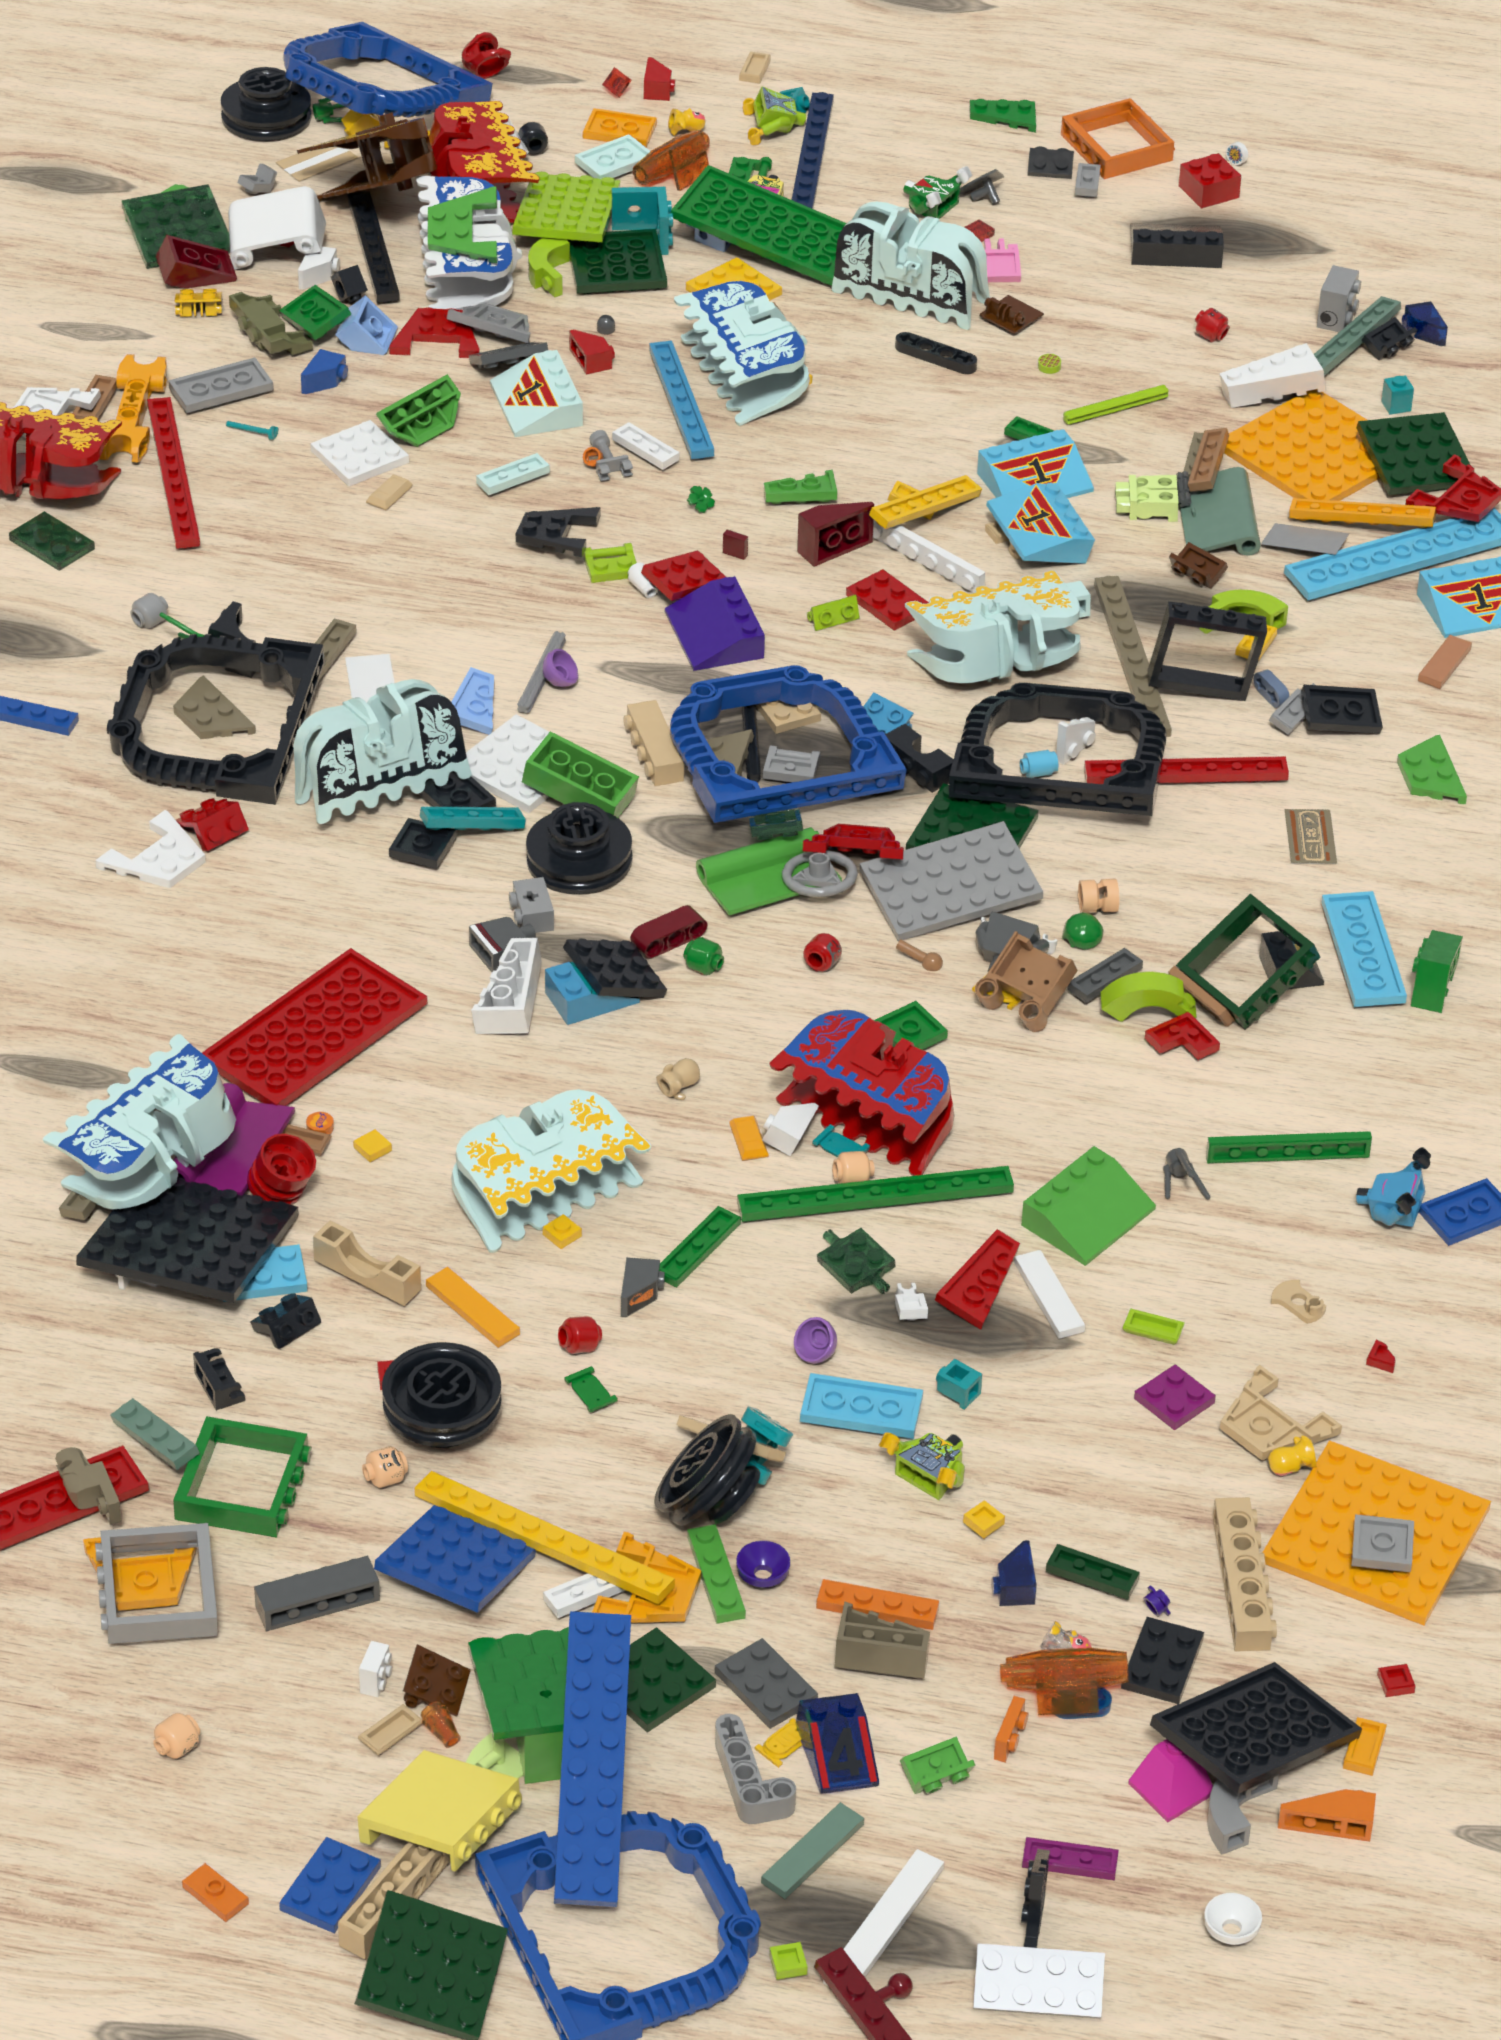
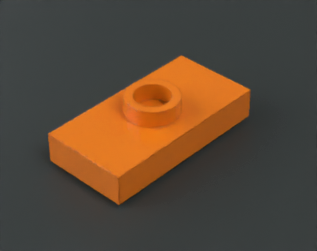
M206 1863L182 1880V1886L187 1892L225 1922L249 1904L248 1897Z

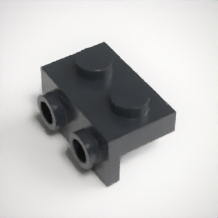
M1042 146L1030 148L1028 176L1072 179L1074 151H1069L1066 148H1059L1057 150L1047 149Z
M1394 317L1366 334L1362 341L1375 357L1381 360L1386 356L1392 357L1401 347L1405 349L1414 342L1415 339L1413 337L1418 330L1414 327L1407 331L1399 320Z
M296 1293L282 1297L279 1304L263 1309L259 1312L258 1317L250 1321L254 1332L269 1334L275 1348L280 1349L321 1323V1318L312 1297L296 1295Z

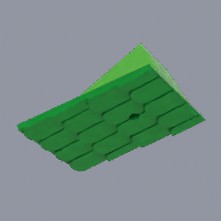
M569 1627L561 1631L540 1630L530 1635L509 1634L498 1639L482 1637L468 1642L469 1654L493 1739L499 1740L516 1737L525 1784L561 1779Z

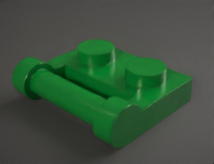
M733 157L729 174L748 181L755 170L759 171V176L767 177V173L772 167V160L769 157H762L760 160Z

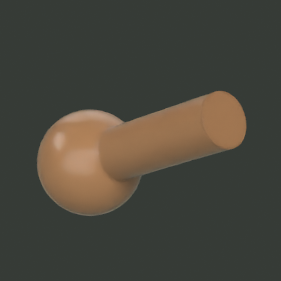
M902 939L899 940L896 949L921 962L923 968L927 971H938L942 968L943 960L939 954L935 952L927 954Z

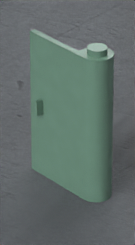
M1233 467L1218 471L1213 489L1191 491V504L1180 507L1186 544L1190 542L1205 551L1236 544L1238 552L1246 556L1253 555L1259 551L1261 543L1248 472L1244 468Z

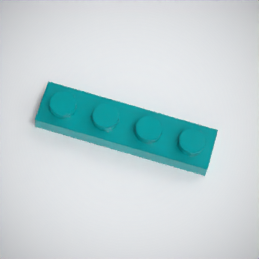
M421 807L419 815L426 828L432 830H440L442 828H454L456 830H465L466 828H478L480 830L502 828L512 831L514 829H524L526 822L519 807Z

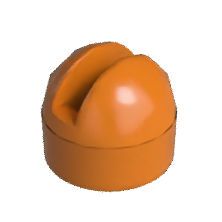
M589 447L583 453V461L591 467H596V460H589V457L598 456L597 460L603 459V454L599 449Z

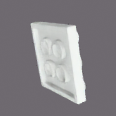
M371 420L310 443L311 452L347 486H352L409 463V455Z

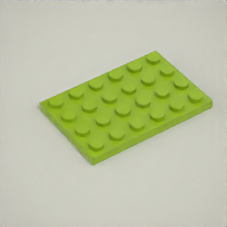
M542 171L534 173L539 176V183L529 182L513 224L512 235L603 242L612 215V188H620V180H615L611 177L598 179L589 175L574 177L566 173L550 175Z

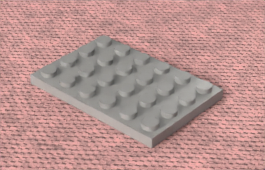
M1004 821L904 850L903 860L876 858L860 863V872L897 941L990 915L992 911L1000 912L1043 899V890Z

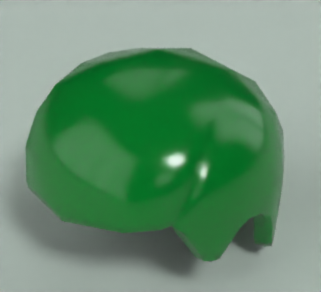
M1089 913L1074 914L1065 922L1062 939H1067L1072 948L1091 949L1101 942L1104 932L1103 926L1096 917Z

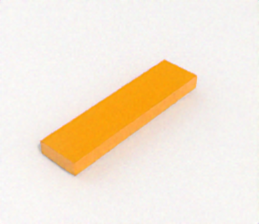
M448 1266L426 1279V1287L498 1348L520 1335L519 1326Z

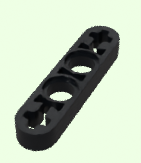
M901 332L895 337V349L900 353L961 374H973L977 370V357L971 353L910 332Z

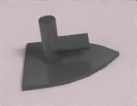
M994 169L961 187L959 195L976 190L970 193L973 201L988 195L992 205L1000 202L993 182L1004 178V175L997 169Z

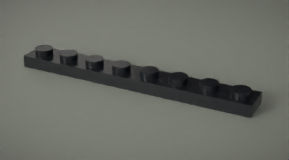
M370 191L348 193L349 207L377 303H389L400 300L399 289Z

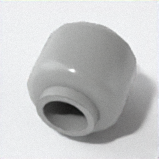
M147 593L133 602L132 610L130 611L131 618L138 627L152 629L165 621L159 614L163 612L167 615L168 604L162 596Z

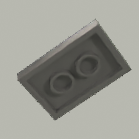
M534 341L470 354L469 360L470 364H476L478 368H492L498 366L497 362L506 364L520 362L519 357L526 359L535 353L547 351L548 345L547 342Z
M763 1638L715 1665V1674L769 1729L818 1701V1693Z

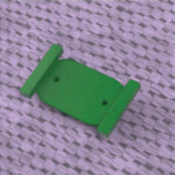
M592 1366L564 1377L567 1384L572 1382V1388L586 1404L590 1413L618 1401L616 1395L610 1396L601 1382L594 1375H591L595 1372Z

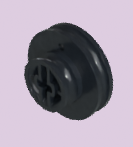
M273 67L253 68L243 73L238 82L230 85L221 96L222 123L230 132L247 139L267 141L291 137L303 131L311 121L310 93L305 87L287 79L284 70Z
M572 802L561 805L553 810L551 814L536 822L526 838L527 867L534 878L544 877L546 887L558 892L587 894L607 889L621 881L627 875L632 865V836L630 830L619 818L605 812L594 804Z
M448 1342L420 1345L402 1353L387 1368L382 1381L383 1412L390 1426L408 1440L435 1448L458 1446L481 1436L497 1420L501 1410L500 1374L493 1362L474 1348Z
M733 1414L724 1415L710 1423L685 1446L666 1471L655 1494V1507L663 1513L669 1512L670 1519L679 1526L695 1521L708 1510L709 1520L714 1524H719L730 1518L747 1501L759 1482L761 1474L759 1469L755 1465L746 1467L755 1449L756 1434L750 1428L742 1427L741 1421Z

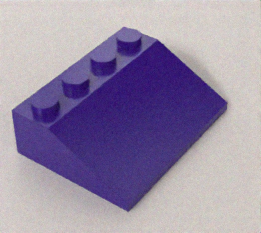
M735 576L712 580L665 608V614L693 671L764 658L765 634Z

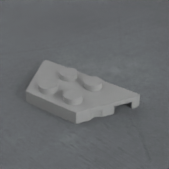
M487 303L463 307L462 313L454 309L448 310V320L472 326L480 332L488 331L495 333V336L500 338L509 337L529 343L531 333L529 332L528 315Z

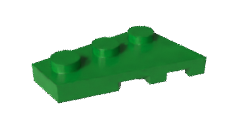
M1005 99L970 100L971 120L991 124L1004 122L1008 123L1010 128L1017 129L1019 125L1028 127V131L1036 133L1035 101H1008Z

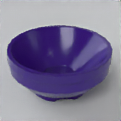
M771 1541L751 1542L745 1545L737 1555V1571L739 1576L750 1585L761 1588L772 1587L781 1583L787 1577L790 1569V1556L785 1548ZM759 1570H766L771 1573V1576L762 1579L755 1576V1573Z

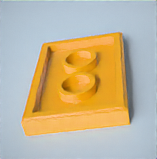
M593 108L583 130V139L610 142L629 134L647 148L656 128L657 118Z

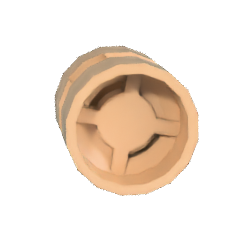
M1101 879L1099 883H1096L1095 880H1079L1078 903L1080 913H1096L1098 909H1101L1103 913L1118 912L1119 887L1117 879Z

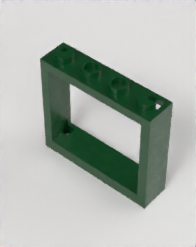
M1250 893L1176 964V967L1223 1005L1235 1022L1246 1030L1255 1020L1258 1021L1261 1014L1274 1005L1288 988L1293 987L1308 969L1313 968V964L1321 957L1314 943ZM1261 916L1298 945L1300 949L1238 1007L1199 974Z

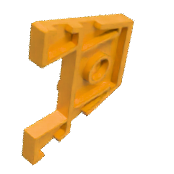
M624 1531L616 1553L675 1578V1588L659 1605L633 1593L629 1602L598 1595L592 1613L631 1615V1623L685 1622L701 1580V1570L671 1554L667 1557L655 1551L654 1545L648 1542L642 1544L634 1540V1535Z
M101 1537L83 1539L84 1551L97 1572V1567L102 1566V1561H96L95 1543H101ZM197 1547L174 1549V1554L112 1559L115 1605L117 1610L178 1605Z

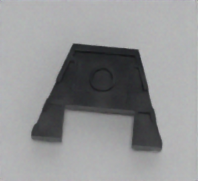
M601 507L525 512L515 533L516 542L538 548H544V545L555 547V552L564 553L565 550L574 552V556L583 557L587 548L586 539L566 538L571 524L597 525L601 517Z
M1037 1849L1035 1860L1029 1861L1024 1889L1025 1902L1021 1916V1923L1027 1924L1024 1947L1037 1948L1045 1902L1050 1850Z

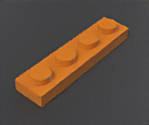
M827 1579L822 1580L816 1609L842 1613L845 1601L853 1604V1609L868 1614L869 1611L879 1613V1619L892 1623L898 1620L929 1630L934 1629L939 1610V1600Z

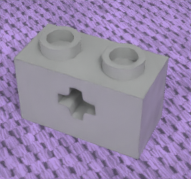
M544 877L513 881V892H509V902L511 908L515 907L514 919L516 925L520 924L522 927L531 924L535 933L554 931V910Z

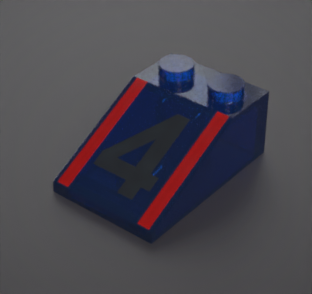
M858 1693L800 1700L795 1723L820 1794L879 1786V1777L867 1716Z

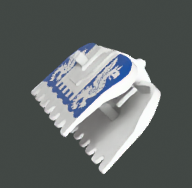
M417 176V185L428 188L418 194L419 201L429 203V205L422 206L418 214V221L422 224L420 230V237L423 239L421 251L425 254L423 267L427 269L424 281L428 285L436 286L426 291L427 299L437 301V303L431 304L428 307L433 309L454 308L456 310H463V307L476 306L483 303L496 306L506 300L513 291L512 273L516 267L517 260L521 259L523 255L522 250L516 247L511 225L501 209L498 190L496 209L473 210V242L497 241V263H491L488 259L480 257L478 260L472 259L466 254L457 253V255L429 250L428 207L495 186L486 180L474 177Z

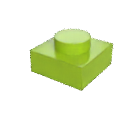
M801 1942L769 1948V1956L776 1980L807 1975L808 1966Z

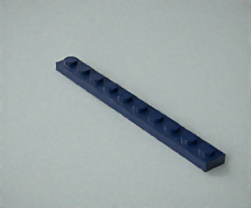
M812 92L791 199L812 209L814 208L834 102V94H827L825 92Z

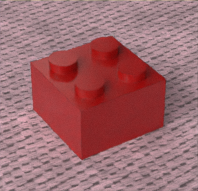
M1219 153L1211 154L1180 164L1179 187L1202 209L1239 198L1242 175Z

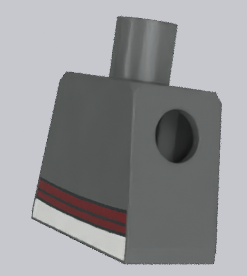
M502 917L469 926V946L491 972L496 971L499 967V960L511 938H536L535 930L531 924L518 927L510 917Z

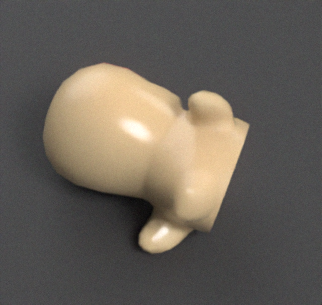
M684 1058L674 1065H666L663 1068L662 1074L656 1076V1080L664 1095L684 1100L686 1095L680 1090L695 1084L699 1080L700 1069L694 1060Z

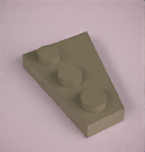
M752 729L708 739L707 742L718 760L732 763L736 769L735 773L741 776L743 761L747 759L749 753V743H752L754 738Z

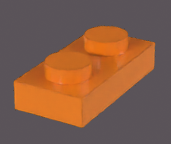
M1013 1696L995 1739L994 1760L1006 1763L1010 1751L1015 1752L1019 1742L1018 1731L1019 1729H1025L1029 1713L1025 1712L1024 1698Z

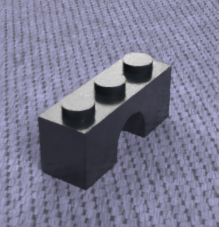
M906 724L885 734L904 764L906 774L916 780L921 786H924L933 793L940 789L943 783L949 784V774L953 758L940 749L931 753H921L922 736Z

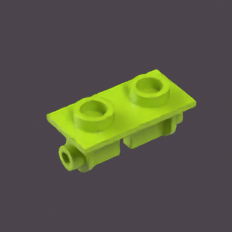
M853 595L811 607L810 611L807 612V618L809 621L814 622L815 631L860 619L857 597Z

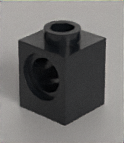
M358 265L340 270L331 276L340 302L346 300L349 303L356 302L362 298L361 295L368 291Z

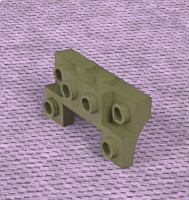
M243 292L229 295V306L238 316L240 329L244 330L251 342H254L261 350L267 349L270 354L287 349L291 355L313 349V341L307 340L304 337L303 330L285 332V323L278 316L281 305H276L273 302L272 295L253 297Z

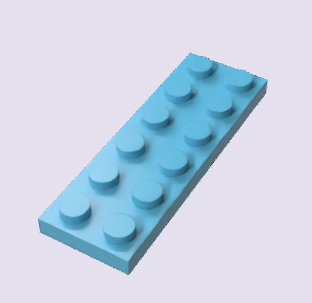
M1374 892L1322 895L1321 903L1354 1007L1406 1003L1407 994Z

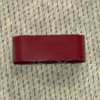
M685 905L639 925L631 933L630 940L647 958H654L701 937L707 930L708 923L690 905Z

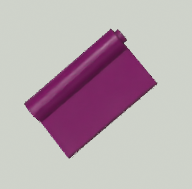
M224 1083V1093H226L236 1117L233 1132L221 1145L204 1156L205 1159L195 1167L191 1164L185 1167L178 1161L177 1156H175L173 1161L177 1164L178 1177L185 1179L186 1182L206 1183L222 1191L231 1189L236 1191L237 1195L242 1196L249 1187L247 1183L248 1171L256 1159L261 1146L267 1138L275 1134H282L295 1113V1107L246 1101L242 1090L237 1085Z

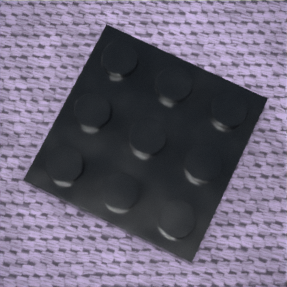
M605 939L566 940L563 949L598 996L664 998L667 988L632 942L627 940L608 941Z

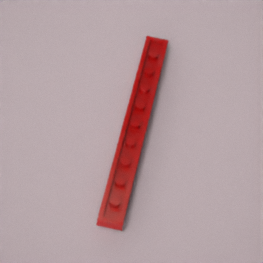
M171 397L147 399L176 549L200 546V537Z

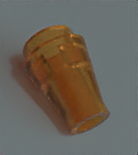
M436 1701L422 1710V1724L446 1748H450L460 1741L461 1736L457 1732L446 1705Z

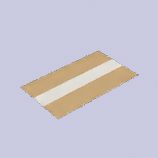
M330 147L300 154L297 153L275 163L300 182L358 157L348 149Z

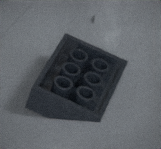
M1130 223L1131 265L1222 268L1224 239L1220 226Z

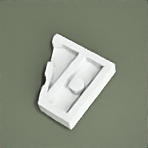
M1085 717L1080 720L1073 719L1069 724L1064 721L1058 723L1056 754L1059 763L1066 764L1069 760L1075 758L1085 747L1093 743L1096 736L1094 720Z

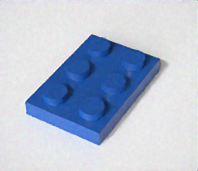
M326 1837L279 1902L280 1911L335 1934L338 1929V1921L363 1894L381 1868V1859Z

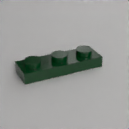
M1060 1544L1056 1545L1046 1563V1572L1127 1600H1129L1140 1577L1139 1571Z

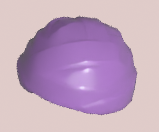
M554 649L545 656L542 672L543 676L552 685L566 687L576 683L578 680V668L573 658L566 651Z
M812 1317L805 1320L797 1328L794 1336V1348L799 1357L805 1362L812 1364L824 1362L835 1352L837 1334L829 1321L820 1317Z

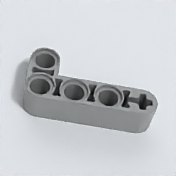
M724 1714L718 1717L715 1722V1747L740 1820L747 1824H759L785 1819L794 1814L796 1805L795 1783L785 1777L762 1781L741 1718L734 1714Z

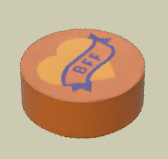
M326 1112L312 1113L306 1119V1129L330 1135L334 1129L333 1117Z

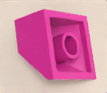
M1168 1739L1152 1748L1128 1781V1784L1167 1823L1210 1798L1213 1788L1205 1768Z

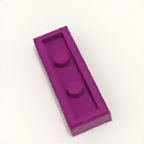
M1026 1837L1022 1868L1028 1869L1029 1861L1035 1860L1037 1849L1050 1850L1049 1872L1115 1881L1119 1849Z

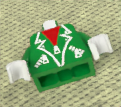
M969 167L960 168L956 172L957 175L948 180L930 175L925 176L918 183L908 180L904 185L903 192L909 194V207L917 215L940 219L959 203L960 185L967 183L972 176Z

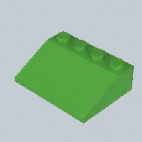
M1093 1146L1023 1201L1021 1226L1086 1266L1156 1209V1204L1115 1158Z

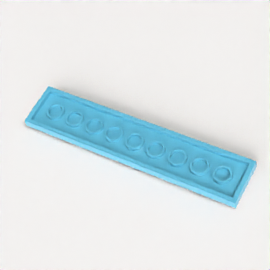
M1493 508L1479 522L1451 518L1434 523L1433 527L1416 528L1341 549L1336 555L1324 554L1285 565L1284 574L1307 600L1316 599L1501 546V514Z

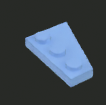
M470 667L451 701L457 709L462 726L488 735L492 733L494 675Z

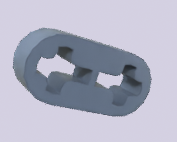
M1266 669L1254 674L1253 681L1256 690L1274 708L1280 707L1290 697L1287 687L1270 670Z

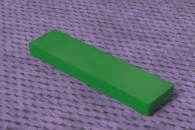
M717 1206L660 1263V1271L665 1272V1282L677 1288L741 1224V1217Z

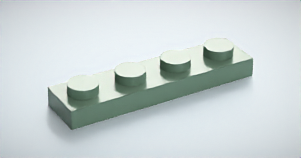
M134 1398L124 1403L110 1415L117 1426L176 1470L200 1453L196 1444Z

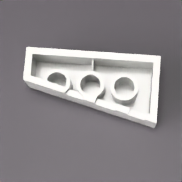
M511 938L499 960V967L496 971L492 972L487 988H483L479 1003L474 1004L471 1010L476 1034L529 1033L542 962L538 938Z

